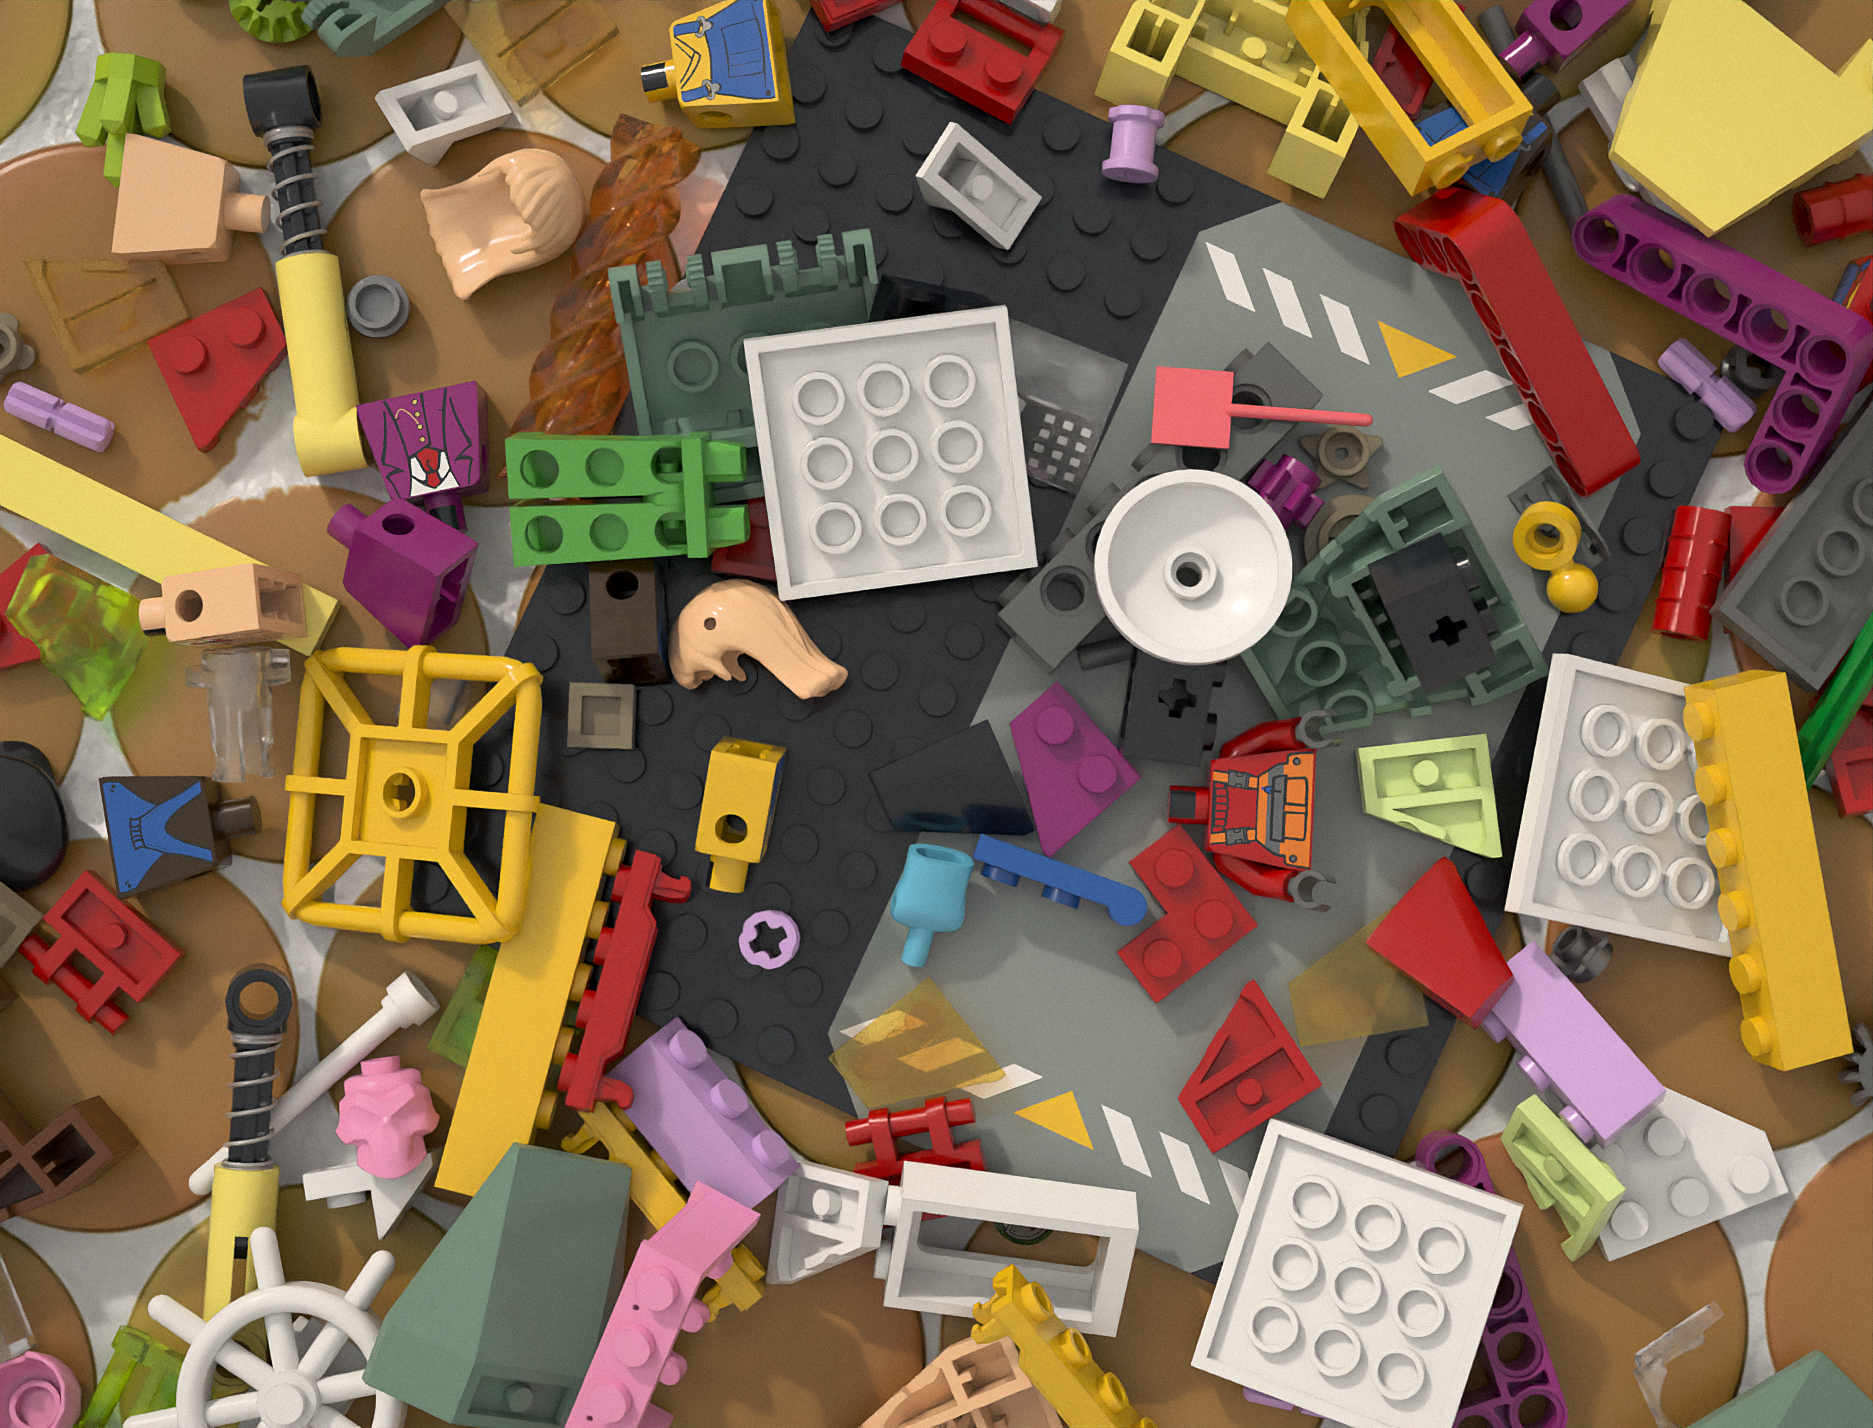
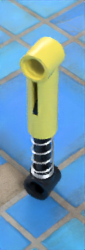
M309 65L245 74L243 77V93L246 111L255 136L263 138L264 147L272 154L271 159L267 163V169L275 174L276 186L271 191V197L279 202L280 214L275 220V225L283 230L284 243L279 248V252L284 258L275 263L297 410V415L293 421V431L298 460L306 477L369 468L372 466V450L356 405H360L339 261L338 256L324 250L322 235L328 231L321 229L318 207L322 206L323 202L317 201L314 179L318 178L319 174L312 172L309 152L315 148L311 144V141L314 139L313 133L322 126L321 103L316 80Z
M265 963L249 964L240 969L230 980L225 998L228 1014L227 1030L231 1032L230 1035L232 1037L230 1040L233 1042L232 1046L236 1047L235 1053L229 1055L231 1059L235 1060L233 1083L226 1085L229 1089H233L231 1112L224 1115L226 1118H230L229 1142L222 1144L225 1148H228V1158L214 1164L203 1309V1320L206 1322L231 1303L234 1259H247L244 1295L258 1289L250 1237L253 1231L259 1227H269L276 1233L280 1167L272 1164L274 1160L268 1154L269 1138L273 1137L276 1133L274 1127L270 1125L271 1109L278 1104L277 1099L272 1096L273 1080L280 1074L277 1067L274 1066L275 1050L282 1045L280 1042L283 1039L281 1035L287 1032V1020L292 1006L291 983L284 972L273 965ZM253 982L268 983L277 992L278 1003L273 1010L265 1014L250 1013L242 1005L240 993L247 985ZM261 1317L244 1326L232 1340L242 1341L249 1346L254 1355L266 1362L268 1338L264 1317ZM217 1363L212 1382L214 1389L232 1394L243 1392L252 1387Z

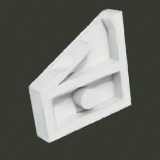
M796 1160L800 1167L778 1188L766 1283L793 1284L879 1248L889 1181L805 1160Z

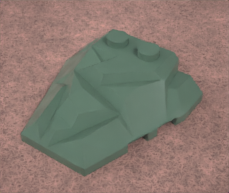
M1440 464L1384 492L1369 504L1358 517L1292 579L1286 604L1275 624L1261 640L1240 654L1279 720L1303 717L1307 712L1316 709H1331L1339 713V716L1325 717L1319 725L1320 735L1371 726L1374 715L1409 709L1412 718L1432 714L1431 704L1469 697L1472 706L1491 703L1548 675L1550 672L1504 579ZM1441 532L1452 556L1463 551L1465 552L1479 582L1480 588L1469 592L1472 601L1484 596L1500 632L1488 637L1498 662L1425 694L1387 613L1367 564Z

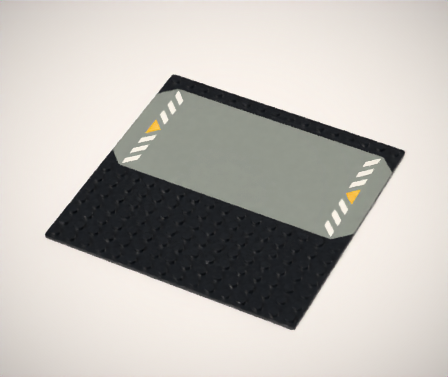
M811 6L787 57L796 123L754 126L694 255H702L705 276L714 275L711 252L767 244L770 266L780 265L776 242L791 240L792 247L796 249L798 270L818 268L815 248L818 243L817 236L832 234L835 255L841 256L844 255L841 232L869 228L878 278L877 289L882 274L984 294L999 306L1005 305L1008 313L1011 314L1009 317V328L1017 395L1026 403L1025 408L1020 413L1038 567L786 600L784 602L796 615L817 648L828 659L848 671L845 682L838 689L831 690L823 697L801 699L763 664L746 653L739 655L737 658L738 665L746 673L747 679L745 681H739L731 676V680L726 681L717 675H713L711 679L703 680L698 687L687 689L675 680L670 667L671 683L636 685L634 750L567 747L570 682L603 684L605 682L592 660L590 562L548 564L503 656L523 663H533L543 676V682L540 685L542 714L534 796H540V803L617 823L620 826L618 838L627 840L623 864L632 866L635 852L639 850L655 854L661 858L660 865L663 867L661 872L671 878L680 880L681 876H685L691 881V894L689 900L685 903L671 904L653 900L651 913L657 922L658 933L637 1005L636 1015L662 1027L678 1017L688 1030L699 1036L706 1048L858 1119L867 1118L870 1110L889 1107L892 1113L925 1106V1100L945 1096L947 1101H954L971 1097L975 1107L976 1122L953 1127V1134L956 1144L981 1139L988 1172L1136 1192L1139 1232L1135 1248L1217 1285L1269 1120L1212 1155L1179 1103L1178 1096L1192 1073L1196 1070L1217 1031L1222 1027L1240 997L1244 986L1254 979L1322 1083V1087L1274 1117L1394 1159L1457 1017L1425 995L1419 985L1370 951L1365 942L1402 897L1443 856L1450 859L1456 866L1470 896L1481 913L1492 937H1494L1505 913L1506 899L1549 674L1491 703L1472 706L1469 697L1431 704L1432 714L1412 718L1409 709L1374 715L1371 726L1321 735L1325 740L1342 738L1340 746L1317 749L1311 870L1333 876L1336 884L1326 881L1317 882L1312 889V898L1316 903L1331 906L1327 912L1305 909L1296 902H1285L1250 894L1219 872L1214 863L1213 854L1203 851L1204 825L1180 824L1258 926L1157 1004L1154 1003L1116 953V951L1166 914L1127 862L1177 825L1175 823H1167L1169 785L1205 786L1207 762L1218 759L1223 743L1260 722L1279 720L1240 654L1227 660L1222 687H1212L1208 712L1217 714L1216 737L1212 751L1202 750L1200 767L1125 757L1142 778L1050 857L1051 859L1140 891L1146 898L1147 912L1143 920L1135 925L1125 926L1117 924L1108 916L1104 905L1082 897L1078 909L1041 897L1045 884L1020 876L1017 888L982 876L980 874L984 862L973 859L975 864L967 887L965 915L961 927L954 932H934L924 967H913L902 962L901 957L909 927L894 921L890 915V905L895 887L903 874L909 846L918 843L938 845L958 850L972 858L981 834L893 831L867 773L988 719L1020 792L1034 832L1025 836L984 835L1046 856L1041 850L1035 820L1028 800L1009 723L1058 681L1117 748L1130 660L1083 671L1076 648L1049 675L995 622L998 613L1004 608L997 601V598L1019 575L1024 573L1032 580L1049 563L1041 554L1066 528H1069L1077 535L1094 518L1086 509L1105 488L1113 482L1121 490L1138 473L1131 466V463L1151 443L1156 366L1223 371L1245 348L1255 356L1269 342L1324 395L1312 410L1337 412L1342 410L1350 413L1370 414L1373 417L1372 425L1368 427L1353 426L1363 434L1379 436L1383 439V445L1367 461L1370 486L1367 489H1360L1350 483L1339 480L1323 489L1315 491L1314 495L1325 503L1346 494H1363L1377 498L1384 492L1440 464L1504 579L1549 670L1553 654H1570L1617 665L1666 557L1669 545L1667 539L1671 535L1676 508L1678 506H1689L1724 427L1713 417L1712 412L1706 405L1698 402L1701 397L1696 392L1690 395L1681 383L1582 339L1638 449L1641 462L1638 466L1588 499H1582L1570 487L1568 488L1574 503L1583 516L1598 530L1612 556L1604 559L1591 569L1598 581V595L1594 603L1588 609L1579 613L1562 612L1553 606L1547 596L1546 585L1551 574L1550 571L1535 569L1527 565L1515 552L1512 537L1521 515L1507 497L1552 464L1556 466L1461 283L1442 274L1422 268L1416 262L1155 144L1153 164L1159 168L1156 181L1130 183L1105 177L1101 174L1103 161L1110 158L1113 124L1034 89L1013 123L1009 125L901 67L904 50L914 37V33L875 15L867 16L826 33ZM950 122L960 125L1042 197L1009 250L992 245L953 211L929 205L924 200L916 174ZM631 388L609 435L639 436ZM1244 401L1232 402V404L1250 405ZM1047 413L1056 417L1053 424L1044 421ZM1231 417V423L1238 428L1252 429L1258 426L1259 419ZM1065 420L1074 424L1071 431L1062 428ZM1299 422L1265 459L1275 466L1281 456L1286 454L1300 461L1316 474L1317 462L1302 448L1300 441L1305 436L1326 433L1331 424ZM1041 428L1050 431L1048 439L1039 436ZM1083 428L1092 431L1090 438L1080 435ZM1059 435L1068 438L1066 446L1057 443ZM1077 442L1086 445L1084 453L1075 450ZM1036 443L1045 446L1042 453L1033 450ZM1187 447L1182 451V460L1188 470H1206L1211 472L1214 470V458L1206 448ZM1343 448L1337 449L1336 457L1341 460L1345 459L1347 451ZM1054 450L1063 453L1060 460L1051 457ZM1030 457L1039 460L1037 468L1028 465ZM1071 457L1081 460L1078 467L1069 464ZM1048 464L1057 468L1055 475L1046 472ZM1255 468L1241 481V483L1244 484L1247 481V479L1250 477ZM1066 471L1075 475L1073 482L1063 479ZM1547 480L1544 481L1542 485L1556 503L1560 502V497ZM639 495V496L579 497L578 500H581V499L642 498V495ZM1526 495L1520 498L1526 508L1533 505ZM748 499L719 503L716 505H744L748 504ZM1293 523L1285 532L1292 555V579L1306 566L1303 536L1307 529L1305 527L1304 530H1301ZM1553 528V529L1550 530L1548 533H1545L1544 530L1542 529V530H1541V533H1542L1543 535L1547 536V534H1549L1550 532H1552V531L1555 530L1556 528ZM1583 531L1581 539L1592 554L1595 555L1599 551ZM1099 537L1095 538L1092 541V552L1094 556ZM714 552L706 558H688V554L655 557L664 582L668 642L671 627L679 613L690 599L707 586L729 579H745L765 586L779 596L777 583L713 573L711 566ZM1184 567L1176 572L1177 579L1183 586L1193 587L1199 583V576L1192 568ZM1060 579L1052 582L1047 587V598L1054 608L1061 611H1071L1081 605V591L1075 583ZM1107 617L1079 646L1122 636V634ZM1174 679L1171 690H1160L1158 696L1167 703L1169 710H1174L1176 700L1187 699L1189 693L1179 684V679ZM491 682V684H490V686H489V688H488L486 694H487L498 682ZM516 703L473 745L469 790L508 793ZM1487 734L1502 857L1486 858L1363 813L1355 749ZM724 736L787 748L768 848L760 863L749 862L744 892L742 893L724 892L707 887L705 884L711 854L695 850L711 751ZM467 807L463 852L498 901L506 810ZM532 812L531 832L537 814ZM728 814L727 822L733 829L738 831L746 830L747 825L741 817ZM414 860L410 906L415 912L476 918L438 862ZM607 875L601 901L610 903L606 926L614 928L621 904L611 901L616 877ZM766 910L782 911L789 915L798 925L801 936L799 949L795 956L786 964L773 969H765L760 965L749 963L741 953L739 937L743 932L745 921L755 913ZM763 921L758 925L761 935L753 940L754 947L758 952L768 949L774 957L782 954L779 943L787 938L786 931L782 926L771 929L767 922ZM590 938L584 963L593 966L589 989L597 991L603 966L593 964L598 940ZM497 941L486 945L499 950L501 943ZM930 1132L899 1137L925 1150L933 1148Z

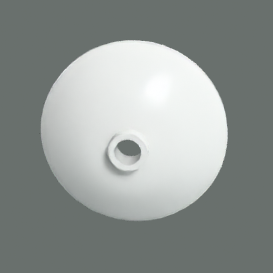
M1193 469L1177 470L1142 482L1116 504L1107 517L1098 538L1094 556V577L1100 602L1108 618L1123 637L1135 647L1155 658L1170 663L1208 665L1231 659L1245 652L1261 640L1272 628L1280 616L1290 592L1292 555L1287 535L1279 518L1266 501L1251 488L1240 481L1216 472ZM1184 567L1192 568L1199 576V583L1193 587L1183 586L1178 581L1176 572Z

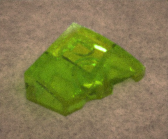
M52 554L30 557L5 613L21 636L29 638L40 650L43 664L54 677H61L83 704L80 711L85 717L93 721H102L132 675L151 638L144 634L140 625L139 605L142 601L141 599Z

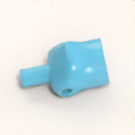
M918 843L909 846L903 874L895 887L890 905V915L894 921L909 927L901 957L902 962L913 967H924L934 932H954L961 927L965 915L967 887L975 864L973 859L967 854L938 845Z

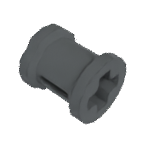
M1737 344L1721 360L1719 370L1720 378L1725 375L1750 399L1761 396L1768 389L1780 385L1786 373L1780 367ZM1752 356L1755 363H1764L1766 372L1760 374L1758 368H1748L1746 359Z

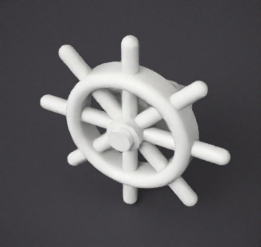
M259 1227L253 1231L250 1237L258 1289L228 1304L208 1322L167 1295H157L149 1302L148 1313L150 1317L191 1346L183 1361L178 1378L176 1407L131 1416L124 1422L122 1428H218L217 1426L240 1422L238 1428H361L345 1417V1414L356 1398L375 1394L376 1408L371 1428L404 1427L408 1404L366 1385L361 1379L383 1320L369 1306L396 1266L394 1256L388 1251H377L371 1256L348 1292L317 1282H285L276 1233L269 1227ZM291 1313H304L313 1316L310 1320L299 1316L293 1323ZM261 1317H264L273 1367L232 1340L244 1326ZM217 1363L252 1386L246 1393L211 1400L212 1382Z

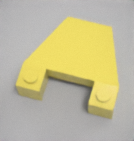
M1137 0L1133 3L1108 53L1094 94L1118 106L1139 105L1157 110L1175 74L1285 124L1288 127L1267 170V174L1322 199L1325 198L1359 127V123L1285 23L1291 0ZM1370 6L1338 21L1367 61L1369 42L1365 41L1366 17L1370 11Z
M1653 0L1649 17H1652L1646 39L1639 47L1635 61L1638 64L1633 85L1626 93L1608 158L1710 238L1766 206L1773 198L1793 187L1795 189L1818 172L1834 163L1837 165L1851 157L1873 135V41L1869 38L1834 74L1742 0Z

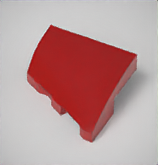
M1445 856L1437 861L1413 885L1365 942L1370 951L1419 985L1425 995L1474 1030L1479 1027L1515 980L1481 913L1461 879L1456 866Z

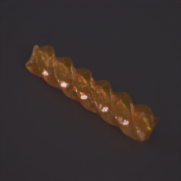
M619 114L610 140L611 161L601 171L592 189L590 199L591 221L579 233L572 247L570 257L571 281L558 294L552 307L549 320L551 341L538 354L531 369L529 379L531 401L517 415L511 427L510 436L518 432H545V434L599 435L597 424L606 419L616 408L621 394V381L617 364L625 359L620 325L616 323L608 268L636 264L641 286L649 285L645 262L660 260L656 245L676 229L681 219L682 207L676 185L686 179L697 168L701 160L702 149L683 137L682 130L672 126L649 123L626 114ZM507 465L497 475L505 480H508ZM580 497L556 498V499H559V500H580Z

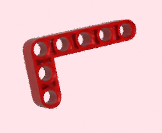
M1450 185L1438 190L1393 220V227L1397 238L1414 262L1418 263L1422 268L1460 281L1558 470L1578 496L1582 499H1588L1640 464L1641 459L1638 449L1525 227L1505 201Z

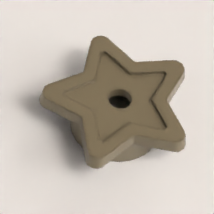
M1331 424L1326 433L1302 437L1300 444L1317 462L1316 475L1322 481L1317 489H1323L1339 480H1343L1360 489H1367L1370 486L1367 461L1383 445V439L1379 436L1363 434L1350 425ZM1339 448L1347 451V457L1343 460L1336 457V450Z

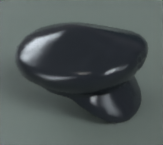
M23 741L0 742V882L13 892L28 891L50 879L64 861L69 846V819L63 798L55 784L50 762L43 752L32 744Z

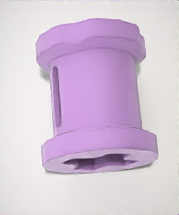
M1119 105L1109 108L1108 121L1113 124L1110 158L1103 161L1101 174L1122 182L1149 183L1156 181L1159 168L1153 164L1157 130L1164 127L1165 114L1159 110L1139 105Z
M766 910L755 913L745 921L743 932L739 937L741 953L749 963L760 965L765 969H773L786 964L795 956L799 949L801 936L798 925L789 915L782 911ZM763 921H766L771 929L782 926L786 931L787 938L779 943L782 954L774 957L768 949L758 952L754 947L753 940L761 935L758 925Z

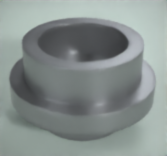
M372 275L363 278L353 286L347 297L346 312L350 323L358 332L372 339H386L396 335L405 327L410 317L411 303L407 292L396 280L383 275Z

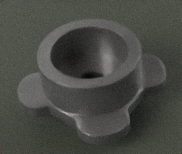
M1571 925L1558 935L1554 941L1553 951L1549 958L1562 970V973L1568 979H1573L1577 983L1588 982L1605 969L1612 957L1613 947L1608 942L1610 933Z

